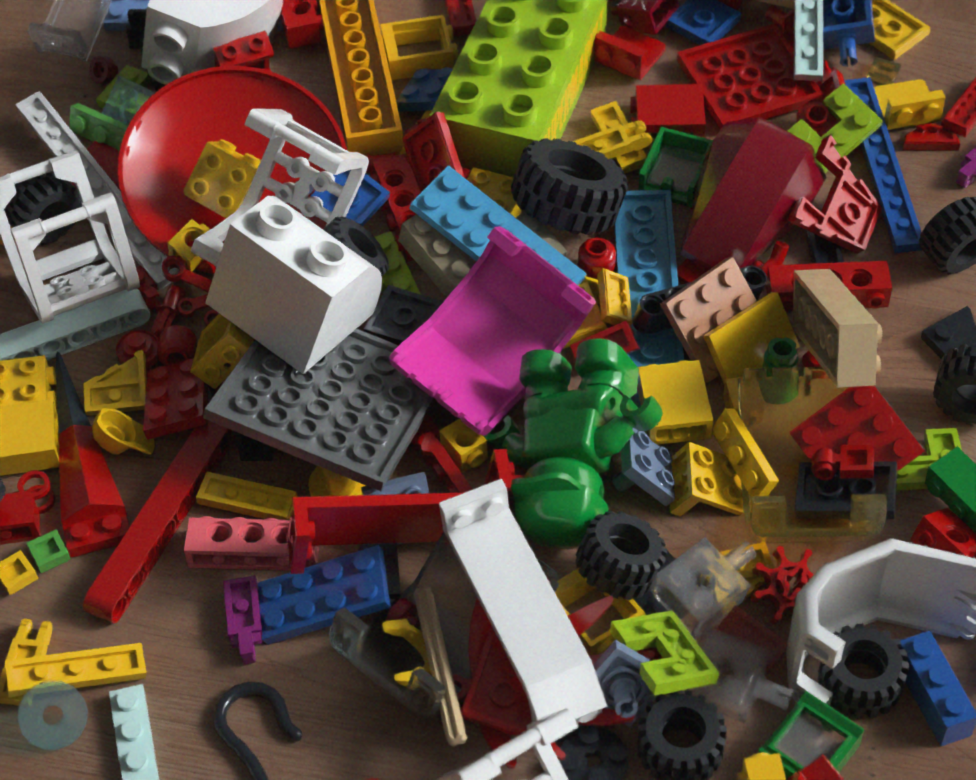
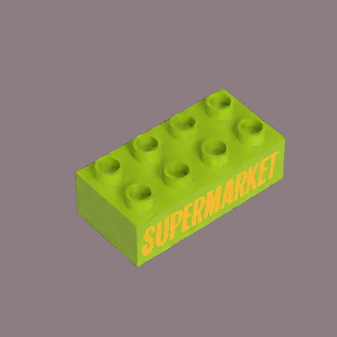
M487 0L429 115L431 116L435 112H444L462 167L470 169V171L475 167L514 177L522 151L533 141H540L545 138L549 140L554 138L561 139L595 63L594 37L600 30L606 33L607 0Z

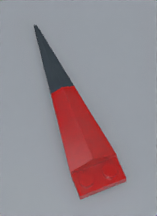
M57 351L56 380L61 523L70 558L117 546L128 531L130 524L124 503L100 446L93 437L92 427L63 358Z

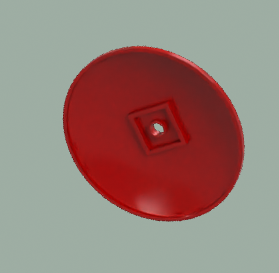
M220 66L198 70L184 75L159 89L139 108L125 131L118 157V180L122 200L129 217L138 231L152 246L169 257L168 242L191 219L199 225L201 223L205 224L210 229L226 219L184 194V188L207 142H220L222 139L235 145V151L244 156L245 153H248L260 160L262 159L270 139L244 125L252 109H282L292 115L293 121L347 150L343 134L336 120L315 95L285 76L272 71L247 66ZM285 141L281 152L293 159L304 157L308 160L310 157L309 153ZM308 161L310 166L320 172L326 171L323 168L317 166L316 164ZM278 163L275 164L270 175L272 179L281 184L287 182L295 184L300 180V177H291L287 173L286 168ZM265 188L259 202L267 196H275V193ZM313 189V191L308 195V197H310L315 192V189ZM286 203V204H288L290 207H292L293 209H295L297 212H299L300 214H302V212L300 211V209H298L297 207L291 205L290 203ZM316 216L306 217L321 229L326 227L327 222ZM190 241L186 245L192 247L194 241ZM203 260L194 269L213 274L212 269L207 267L206 260Z

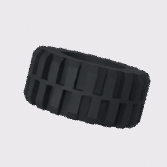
M548 138L541 139L540 141L536 140L524 148L511 183L513 199L521 210L527 212V215L540 220V223L546 226L551 225L557 230L570 231L572 234L584 233L585 235L602 233L614 225L628 190V182L621 167H617L616 162L612 159L606 158L599 151L591 150L588 146H581L573 141L568 140L566 142L555 138L553 140Z

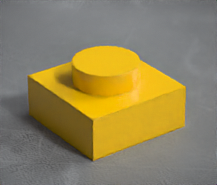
M21 550L0 561V582L9 595L39 579L36 571Z

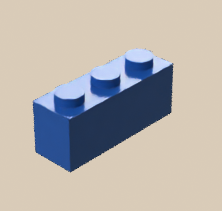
M931 631L900 640L902 643L900 650H906L908 656L906 662L909 663L905 683L940 747L972 736L976 725V711Z

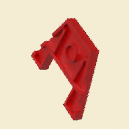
M829 135L822 139L815 158L835 175L823 208L820 212L805 197L796 200L788 221L858 254L866 250L882 208L863 180H857L849 169L851 166L850 161L846 156L841 157L834 147L837 142Z

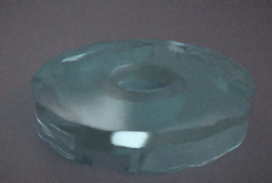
M47 680L35 685L24 694L18 705L17 721L22 734L31 744L41 749L58 750L71 745L81 736L87 724L88 710L83 696L74 686L63 681ZM51 705L58 706L62 710V717L55 724H48L43 720L44 710Z

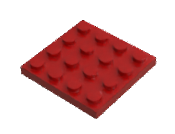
M776 23L677 52V61L692 84H702L704 104L720 129L729 121L756 117L769 119L798 110L805 101L811 98L824 97L823 92L815 81L794 80V50Z

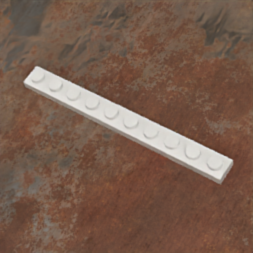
M38 91L17 103L16 107L19 113L54 157L75 150L78 151L94 198L110 192L114 196L133 257L156 282L159 290L171 284V281L164 278L161 267L163 260L167 256L152 246L138 231L127 213L120 190L42 93ZM173 268L169 271V273L177 274L180 270L177 268Z

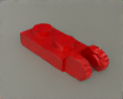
M430 432L422 433L420 438H418L422 458L428 466H431L439 482L445 480L448 484L447 492L462 493L473 490L435 435Z

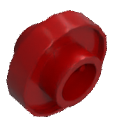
M811 98L799 107L796 114V122L803 119L822 137L838 123V120L823 105L824 99Z
M146 330L131 331L123 335L116 345L119 363H125L135 357V352L143 350L146 359V370L154 366L159 360L157 357L158 338L155 334Z

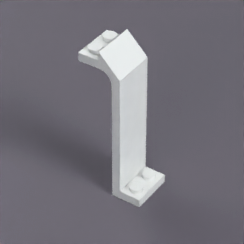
M499 479L440 502L443 530L525 690L531 708L532 722L565 708L569 709L576 723H585L594 719L598 714L602 713V708L607 707L592 661L509 509L507 488L503 480Z

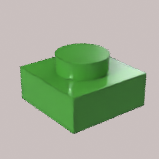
M57 529L27 542L29 551L40 573L71 560Z

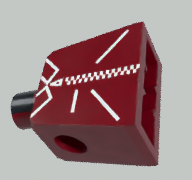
M613 0L611 3V13L613 16H619L622 26L640 33L656 35L678 9L679 3L678 0Z

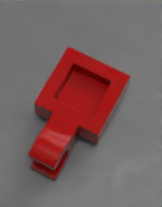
M826 60L823 61L822 81L817 82V85L824 94L822 99L827 98L843 83L845 84L843 74L834 66L830 69Z
M140 265L136 268L140 281V287L137 289L140 291L148 309L153 311L161 304L156 298L159 296L158 287L152 277Z

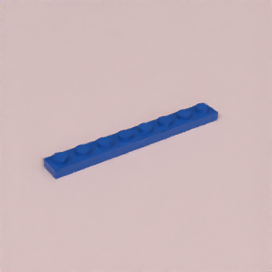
M871 78L844 80L845 85L883 120L882 126L865 139L860 146L879 205L882 208L881 212L894 253L921 251L922 249L918 243L921 237V229Z

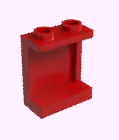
M266 31L241 37L213 48L215 67L247 66L271 71L269 58L274 56V51Z
M702 84L636 85L635 96L630 97V113H635V116L631 117V122L638 120L644 122L646 126L645 133H658L660 128L664 127L679 132H692L694 136L705 138L706 122Z

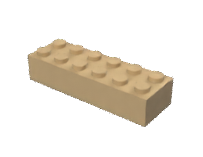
M830 269L794 270L793 330L836 387L875 386L876 374H880L881 361L879 355H877V343L882 342L881 325L878 324Z

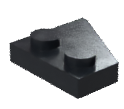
M968 306L922 331L921 339L941 360L953 347L959 349V345L967 344L972 346L973 343H976V325L971 309Z

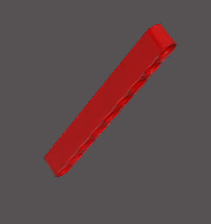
M207 420V425L194 428L88 590L83 602V610L111 623H117L122 618L196 502V495L206 472H215L236 439L235 435H232L231 429Z

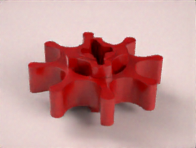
M781 545L777 546L772 552L777 562V568L769 569L759 562L752 569V574L761 576L766 581L767 588L766 590L755 591L751 596V601L756 603L761 599H768L773 602L775 614L770 619L771 624L776 625L782 619L784 611L794 612L797 594L814 575L807 567V561L812 555V550L806 549L801 554L799 562H791L785 556L784 547ZM794 577L795 581L793 583L792 588L793 592L788 596L787 593L790 587L789 582Z

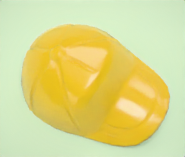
M103 408L95 417L92 425L93 437L106 451L112 454H120L128 449H134L149 455L153 453L155 447L154 438L147 440L143 432V425L134 421L126 414L114 408Z

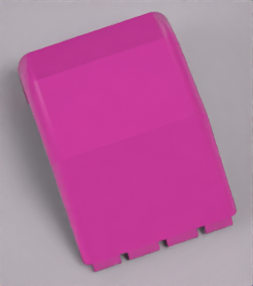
M500 226L494 227L487 238L490 241L485 250L456 288L433 315L394 349L389 357L391 366L406 378L412 379L416 386L431 398L437 399L436 402L455 417L462 419L461 422L478 435H487L525 396L526 388L519 379L522 356L526 352L536 349L552 350L560 353L596 303L591 295L511 232Z

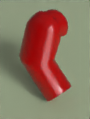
M776 241L770 258L766 262L756 260L753 266L762 269L767 276L768 265H783L790 246L785 242Z

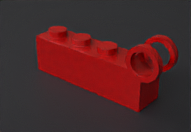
M38 470L26 472L18 480V491L5 494L0 501V545L31 541L41 536L40 514L49 511L55 504V495L50 488V480L44 472ZM40 478L44 480V485H34L26 491L23 489L24 484L29 479ZM48 494V502L43 506L37 507L35 500Z

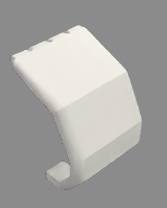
M890 538L822 565L796 596L786 649L790 695L796 702H799L804 692L808 691L830 706L833 693L804 674L803 661L811 654L833 669L841 660L845 644L843 640L833 633L837 631L841 634L842 627L847 625L854 629L855 624L863 623L864 626L878 620L922 631H931V633L958 638L961 636L966 640H972L976 634V559Z

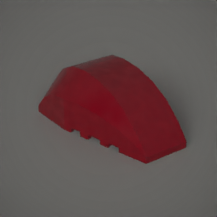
M762 117L726 122L714 138L701 165L700 177L696 185V193L691 206L680 254L707 270H710L729 257L735 259L739 269L751 266L760 255L765 254L777 240L782 239L795 225L788 221V217L796 200L805 197L812 204L827 177L820 162L815 158L816 153L813 146Z

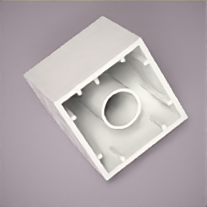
M150 0L146 13L141 67L147 69L148 73L155 80L163 84H169L189 73L215 67L214 47L262 31H266L271 43L277 33L283 0Z
M267 196L229 225L205 303L304 374L373 315L381 292L382 276L378 268L275 196Z

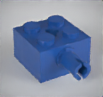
M823 0V50L839 47L840 64L848 67L849 56L851 66H854L858 62L856 45L875 42L872 0Z

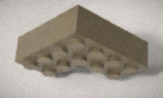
M526 211L516 217V219L558 252L566 256L567 250L550 230L540 223V220L530 217ZM417 214L402 223L398 241L447 298L467 275L476 261Z

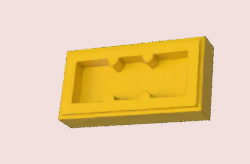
M603 268L597 274L601 321L612 325L627 321L632 325L628 277Z

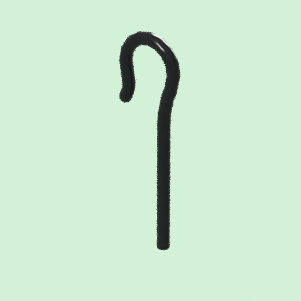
M249 681L235 685L223 693L215 705L213 722L217 734L244 762L253 780H269L255 754L228 726L226 718L228 709L241 697L248 695L261 696L271 703L278 725L289 739L294 742L300 741L303 733L292 723L285 700L275 688L262 682Z

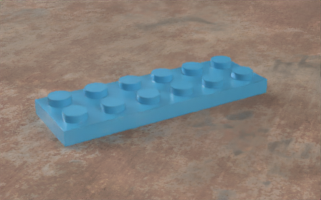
M449 165L410 204V210L475 261L479 259L490 239L487 238L494 227L500 226L511 232L578 286L586 277L587 273Z

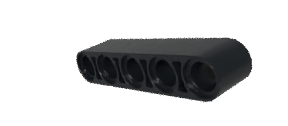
M755 266L740 268L754 297L758 300L767 282L765 272ZM689 283L642 296L632 318L634 328L644 334H653L673 328L660 303Z

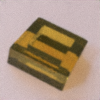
M875 57L866 78L870 77L873 84L880 86L893 84L900 73L902 64Z

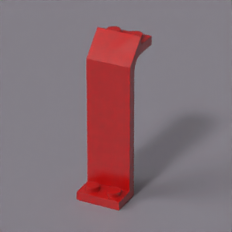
M494 449L484 485L502 479L507 488L509 509L513 513L514 495L511 490L512 479L524 478V475H515L514 463L509 462L507 449ZM466 492L292 497V512L289 530L286 533L290 574H304L306 560H311L312 546L449 541L443 530L439 503Z

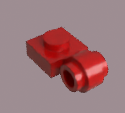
M841 445L840 454L834 453L829 448H820L812 456L811 470L815 477L820 480L833 478L837 470H840L841 478H874V445Z

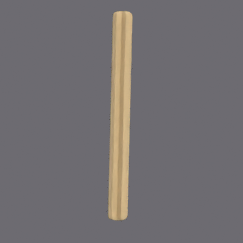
M424 586L422 589L417 588L415 590L414 598L445 736L449 745L456 746L463 744L467 737L431 588Z

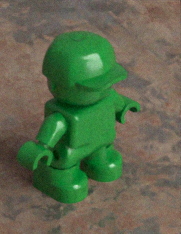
M589 339L578 345L575 369L581 377V382L578 389L569 391L568 386L570 384L572 366L561 354L545 349L526 352L522 356L519 379L526 388L523 406L525 417L524 436L521 435V429L509 415L503 419L505 426L500 432L495 433L491 430L487 435H483L493 449H507L508 457L515 466L528 469L524 478L512 479L511 490L514 495L515 518L525 535L535 544L543 547L564 550L577 549L590 522L597 515H604L609 509L607 503L603 500L604 487L599 474L609 470L612 455L620 452L635 433L633 428L638 431L651 430L658 425L663 415L661 406L653 396L645 398L640 408L630 399L637 393L639 368L621 346L606 339Z

